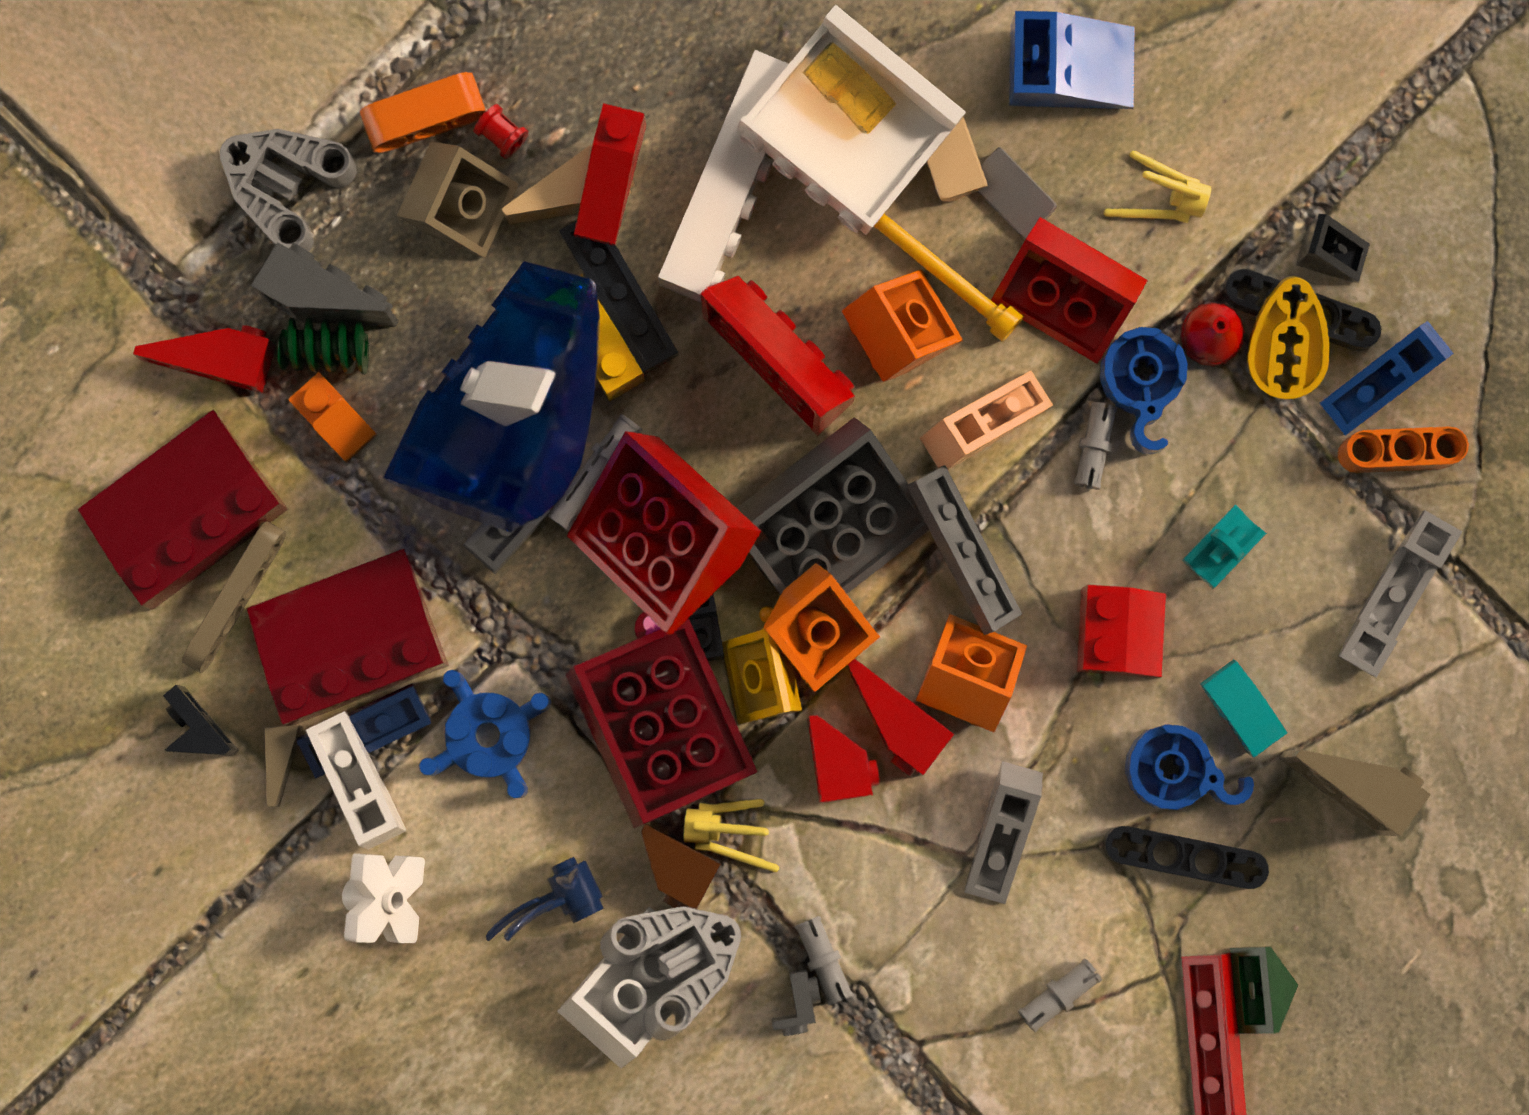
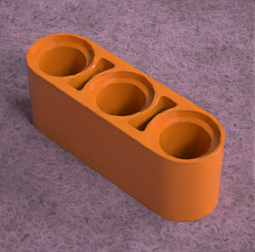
M464 72L371 103L360 110V116L372 151L383 153L473 123L480 119L486 112L474 75L471 72Z
M1449 426L1362 430L1351 435L1341 443L1338 448V459L1344 469L1354 473L1440 470L1448 468L1464 459L1468 452L1469 443L1463 431ZM1439 438H1443L1451 444L1452 455L1450 458L1441 456L1437 451L1436 444ZM1396 440H1402L1409 445L1411 450L1409 460L1401 459L1395 453L1394 446ZM1354 442H1361L1367 446L1370 453L1367 462L1360 461L1353 455L1352 447Z

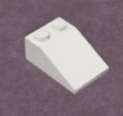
M649 907L643 914L655 911ZM624 934L618 941V944L624 949L632 950L631 940ZM683 936L649 955L644 954L625 965H614L603 958L557 1012L618 1067L622 1068L636 1058L652 1038L647 1033L643 1024L646 1010L664 994L673 990L681 982L699 973L702 969L698 964L672 980H668L665 974H661L657 958L686 942ZM661 1008L660 1015L665 1022L672 1012L666 1008Z

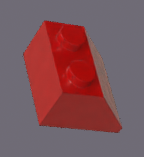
M1089 584L1081 589L1077 672L1161 678L1166 594L1131 587Z
M809 716L807 722L819 803L873 795L872 786L880 785L876 760L868 761L867 752L820 716Z

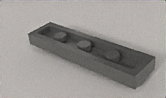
M946 465L906 485L983 634L992 633L1021 616L1022 612Z

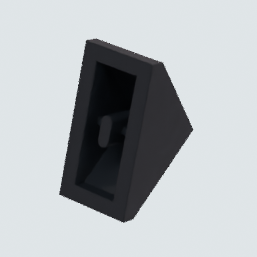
M1318 214L1306 228L1296 266L1349 282L1359 283L1370 243L1329 215Z

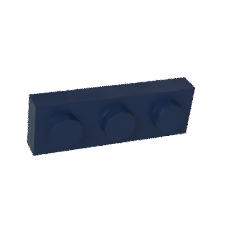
M413 683L347 714L368 753L431 724V718ZM306 733L298 737L297 743L315 778L326 774L308 734Z

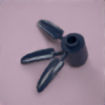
M572 857L553 866L551 869L554 876L547 879L553 891L542 897H536L509 912L487 932L486 940L490 941L503 928L517 919L504 933V939L510 941L530 921L559 906L565 916L569 914L573 924L604 909L600 901L603 895L586 860L578 864L575 857Z

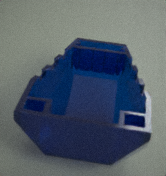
M523 261L491 306L495 310L481 327L477 324L467 338L471 342L459 359L455 361L451 358L441 373L445 377L434 392L428 390L420 400L383 476L388 482L448 512L510 533L542 517L565 494L581 467L589 432L600 355V314L596 284L590 278ZM487 361L548 369L556 373L538 413L508 426L495 422L461 405L465 392L460 390L463 380L471 368L477 369L479 365Z

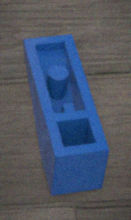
M1427 321L1321 401L1320 405L1346 436L1454 353Z

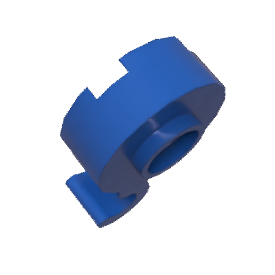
M1139 327L1124 332L1109 346L1101 361L1100 381L1105 395L1116 407L1136 416V421L1130 429V440L1134 448L1143 454L1153 455L1162 451L1168 445V441L1165 438L1157 441L1148 439L1144 434V427L1155 423L1161 417L1163 409L1178 396L1187 380L1188 363L1183 348L1176 344L1169 336L1161 333V330ZM1139 362H1145V368L1152 367L1153 374L1149 375L1146 381L1141 380L1140 376L1137 377L1134 373Z
M1166 724L1146 730L1133 741L1126 755L1125 774L1130 789L1142 802L1159 809L1178 810L1192 805L1208 791L1215 801L1223 805H1238L1250 798L1254 790V780L1252 777H1240L1238 779L1237 791L1233 795L1228 794L1223 787L1224 774L1215 766L1213 757L1210 755L1208 746L1201 739L1202 737L1198 733L1180 725ZM1167 755L1174 757L1173 764L1179 767L1178 774H1170V779L1165 778L1163 770L1159 769L1160 761H1166Z

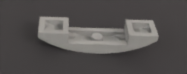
M1426 510L1422 512L1374 586L1342 646L1339 657L1377 678L1398 642L1396 640L1398 634L1437 568L1443 566L1460 537L1461 530Z

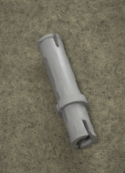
M621 414L600 444L596 442L592 450L594 453L547 516L569 531L624 432L641 433L643 429Z

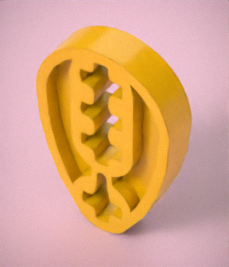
M1290 276L1281 280L1271 292L1256 317L1248 344L1247 367L1254 382L1265 393L1280 399H1295L1312 392L1324 379L1329 365V336L1321 303L1311 285L1301 277ZM1298 284L1299 290L1302 293H1306L1305 300H1298L1294 316L1290 318V302L1283 298V293L1291 291L1292 285ZM1293 326L1295 333L1301 335L1300 342L1296 341L1292 344V353L1299 356L1298 362L1291 363L1289 369L1290 374L1297 377L1296 383H1289L1287 390H1281V385L1274 381L1275 375H1282L1283 364L1280 361H1276V357L1285 353L1286 346L1283 341L1278 340L1279 334H1285L1288 327Z

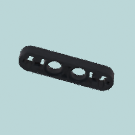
M1237 270L1223 284V298L1234 309L1257 316L1267 297L1281 281L1252 270ZM1241 280H1246L1248 282L1247 289L1260 293L1263 290V286L1268 287L1269 290L1262 298L1260 307L1256 305L1260 297L1247 294L1243 299L1237 297L1238 290L1233 288L1232 284L1238 285ZM1292 285L1291 291L1284 292L1290 296L1293 302L1290 318L1294 316L1298 300H1305L1306 293H1302L1299 287ZM1315 293L1321 306L1327 308L1332 315V323L1327 327L1330 343L1354 351H1363L1378 341L1382 328L1380 321L1375 315ZM1342 314H1345L1347 318L1344 320V324L1356 326L1362 321L1366 323L1365 331L1369 332L1370 336H1365L1361 341L1355 339L1356 332L1354 330L1344 327L1340 330V335L1334 331L1341 323Z
M1116 826L1110 829L1103 840V849L1106 856L1111 861L1119 864L1244 889L1260 887L1269 875V865L1266 859L1261 854L1251 850L1130 826ZM1125 832L1128 834V841L1143 844L1142 836H1149L1144 849L1145 863L1138 861L1141 852L1126 851L1124 857L1118 856L1119 850L1112 847L1113 839H1120L1122 833ZM1161 841L1171 842L1176 849L1175 860L1166 866L1158 864L1153 856L1154 847ZM1204 849L1212 850L1218 858L1216 869L1209 874L1201 873L1195 865L1196 855ZM1226 852L1233 854L1229 861L1233 863L1246 864L1248 857L1252 858V865L1259 868L1258 875L1250 876L1248 882H1245L1243 873L1228 870V879L1222 878L1227 867Z

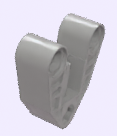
M282 129L235 135L228 138L221 146L220 160L234 200L274 245L278 242L290 248L292 244L282 242L283 234L291 227L301 228V235L294 243L310 251L314 238L311 229L305 221L296 213L285 208L281 202L257 189L256 186L260 183L288 200H291L293 195L296 196L302 179L273 163L272 160L276 157L305 175L313 176L328 186L343 188L354 180L357 173L356 164L347 148L334 141ZM246 152L250 159L246 164L239 161L238 165L235 158L240 153L245 157ZM334 157L345 159L344 166L340 171L336 173L325 171L326 164L330 159Z
M683 906L619 919L603 935L600 941L602 955L608 962L614 965L628 964L642 955H649L683 936L686 942L657 958L661 974H665L668 980H672L698 964L702 969L699 973L686 979L673 990L664 994L646 1010L643 1024L651 1037L662 1041L672 1039L693 1021L727 982L741 940V931L734 919L725 915ZM616 933H623L630 938L632 950L624 949L618 944ZM718 935L721 941L715 943L711 937ZM661 1008H666L674 1014L675 1026H670L662 1020L660 1015Z

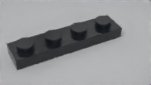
M577 220L560 229V235L601 305L637 361L643 374H647L678 356L679 353L617 246L574 236Z

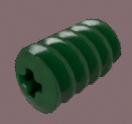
M290 317L286 328L282 329L278 342V365L280 370H285L289 362H291L295 371H301L307 362L312 372H318L324 362L325 368L329 373L336 372L340 363L346 374L353 373L357 364L362 375H365L367 372L369 341L368 335L364 333L361 321L356 322L352 333L347 331L345 320H340L336 332H331L328 319H323L319 331H314L311 318H307L303 329L298 330L295 318Z

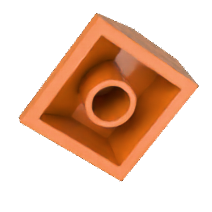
M922 269L873 286L842 310L852 333L859 340L870 359L873 369L879 374L883 383L910 372L963 341Z
M817 563L783 590L763 627L815 692L880 638L832 574Z
M949 614L925 672L916 701L994 733L1012 697L1027 645L996 632L984 635L979 625Z

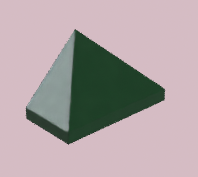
M1271 946L1230 948L1238 1034L1279 1033L1298 988V983Z

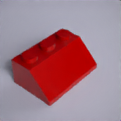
M1039 217L991 301L998 306L1003 304L1006 308L1012 306L1024 316L1023 321L1098 364L1138 300L1148 280Z

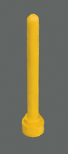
M883 214L874 225L876 229L987 318L986 324L991 327L989 332L1001 342L1007 339L1024 316L1012 306L1006 308L1003 304L997 306L886 214Z

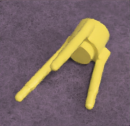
M1131 151L1129 156L1132 159L1162 174L1158 175L1150 171H1144L1142 176L1156 184L1172 189L1170 205L1176 206V210L1120 208L1105 209L1103 212L1106 217L1174 219L1188 223L1190 215L1199 218L1203 216L1210 198L1211 186L1201 184L1198 179L1185 176L1148 156Z
M763 799L719 804L699 803V809L687 808L684 824V842L695 843V850L710 851L771 872H778L779 870L777 864L711 842V840L719 841L720 833L767 836L769 833L767 828L721 823L720 815H714L716 813L763 807L765 804Z

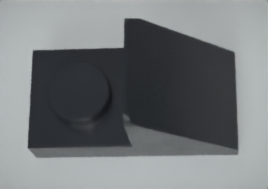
M175 685L163 695L170 704L166 711L171 718L182 728L186 725L190 727L169 745L165 751L233 756L238 751V748L185 686Z

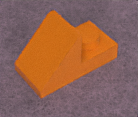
M320 372L315 374L288 399L311 424L314 430L345 462H348L377 435Z

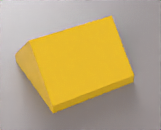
M764 629L722 642L738 725L802 711L793 665Z

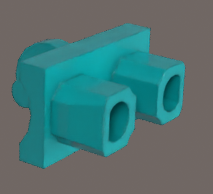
M1234 505L1182 561L1207 585L1214 589L1266 533L1254 524L1237 505Z

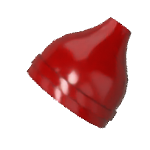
M1217 303L1199 305L1189 312L1182 323L1180 333L1182 347L1190 359L1206 366L1225 364L1234 358L1243 344L1244 337L1242 321L1237 313L1228 306Z

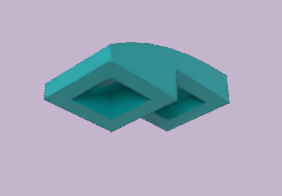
M1233 659L1200 683L1219 715L1227 720L1246 752L1252 757H1256L1287 734L1286 729L1266 699L1236 660Z

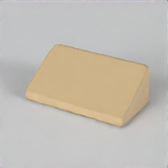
M962 117L927 160L939 198L942 201L954 202L988 186L964 117Z

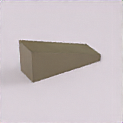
M304 726L265 727L267 807H280L298 747L297 738L301 736Z

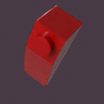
M603 103L592 144L574 236L613 246L616 245L646 130L645 113Z
M242 325L241 331L224 328L135 346L133 355L143 362L263 393L276 345L268 338H265L266 331Z
M852 660L846 667L886 749L894 755L890 762L909 777H911L914 771L920 776L924 775L954 734L858 660Z

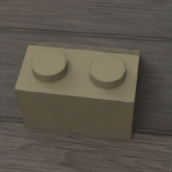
M431 141L397 217L432 237L478 257L485 258L504 218L501 208L511 202L519 184L460 146Z

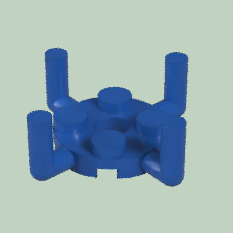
M455 670L447 671L443 676V681L447 686L451 687L459 701V704L454 708L445 724L447 750L433 758L423 759L419 765L420 771L424 775L435 776L457 764L462 770L474 776L498 777L502 775L508 786V794L511 797H525L528 793V787L517 766L522 762L529 747L531 732L529 721L547 711L551 707V699L543 693H536L532 696L531 701L519 706L511 699L497 693H479L474 695L461 673ZM485 723L495 724L500 731L499 741L489 748L481 746L476 738L478 728Z

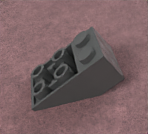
M277 242L251 285L267 303L302 323H305L307 318H311L312 323H322L323 319H328L329 324H339L340 320H345L347 325H355L357 321H361L362 325L396 327L399 322L391 311L393 305L386 301L388 299L386 296L365 285L363 290L358 289L357 285L350 280L351 276L331 264L328 265L326 270L323 269L322 265L314 260L315 256L295 243H292L291 247L287 248Z

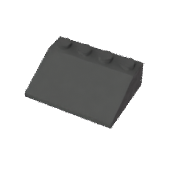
M855 417L737 507L743 515L761 530L748 556L779 596H781L786 587L815 563L832 574L842 589L848 594L928 532L929 528L906 486L908 485L907 481L871 429Z

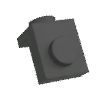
M806 969L789 972L797 1014L772 1019L773 1030L782 1029L783 1036L808 1032L807 1024L816 1023L813 1004L821 1003L816 977L808 978Z

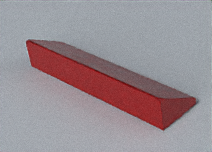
M1231 953L1182 956L1195 1115H1247Z

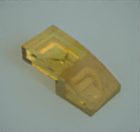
M830 42L802 72L829 103H836L864 134H869L896 105L895 101L885 90L833 42Z

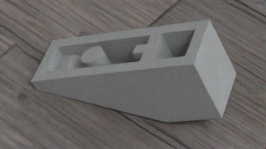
M1002 761L991 793L964 893L1006 904L1041 799L1042 772Z

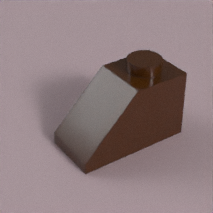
M645 824L641 834L657 888L666 894L663 902L673 908L684 906L697 909L721 863Z

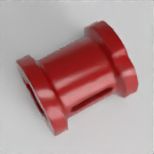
M495 104L480 117L473 132L478 137L484 135L500 150V156L508 159L523 145L529 131L525 127L518 128L502 114L503 108Z

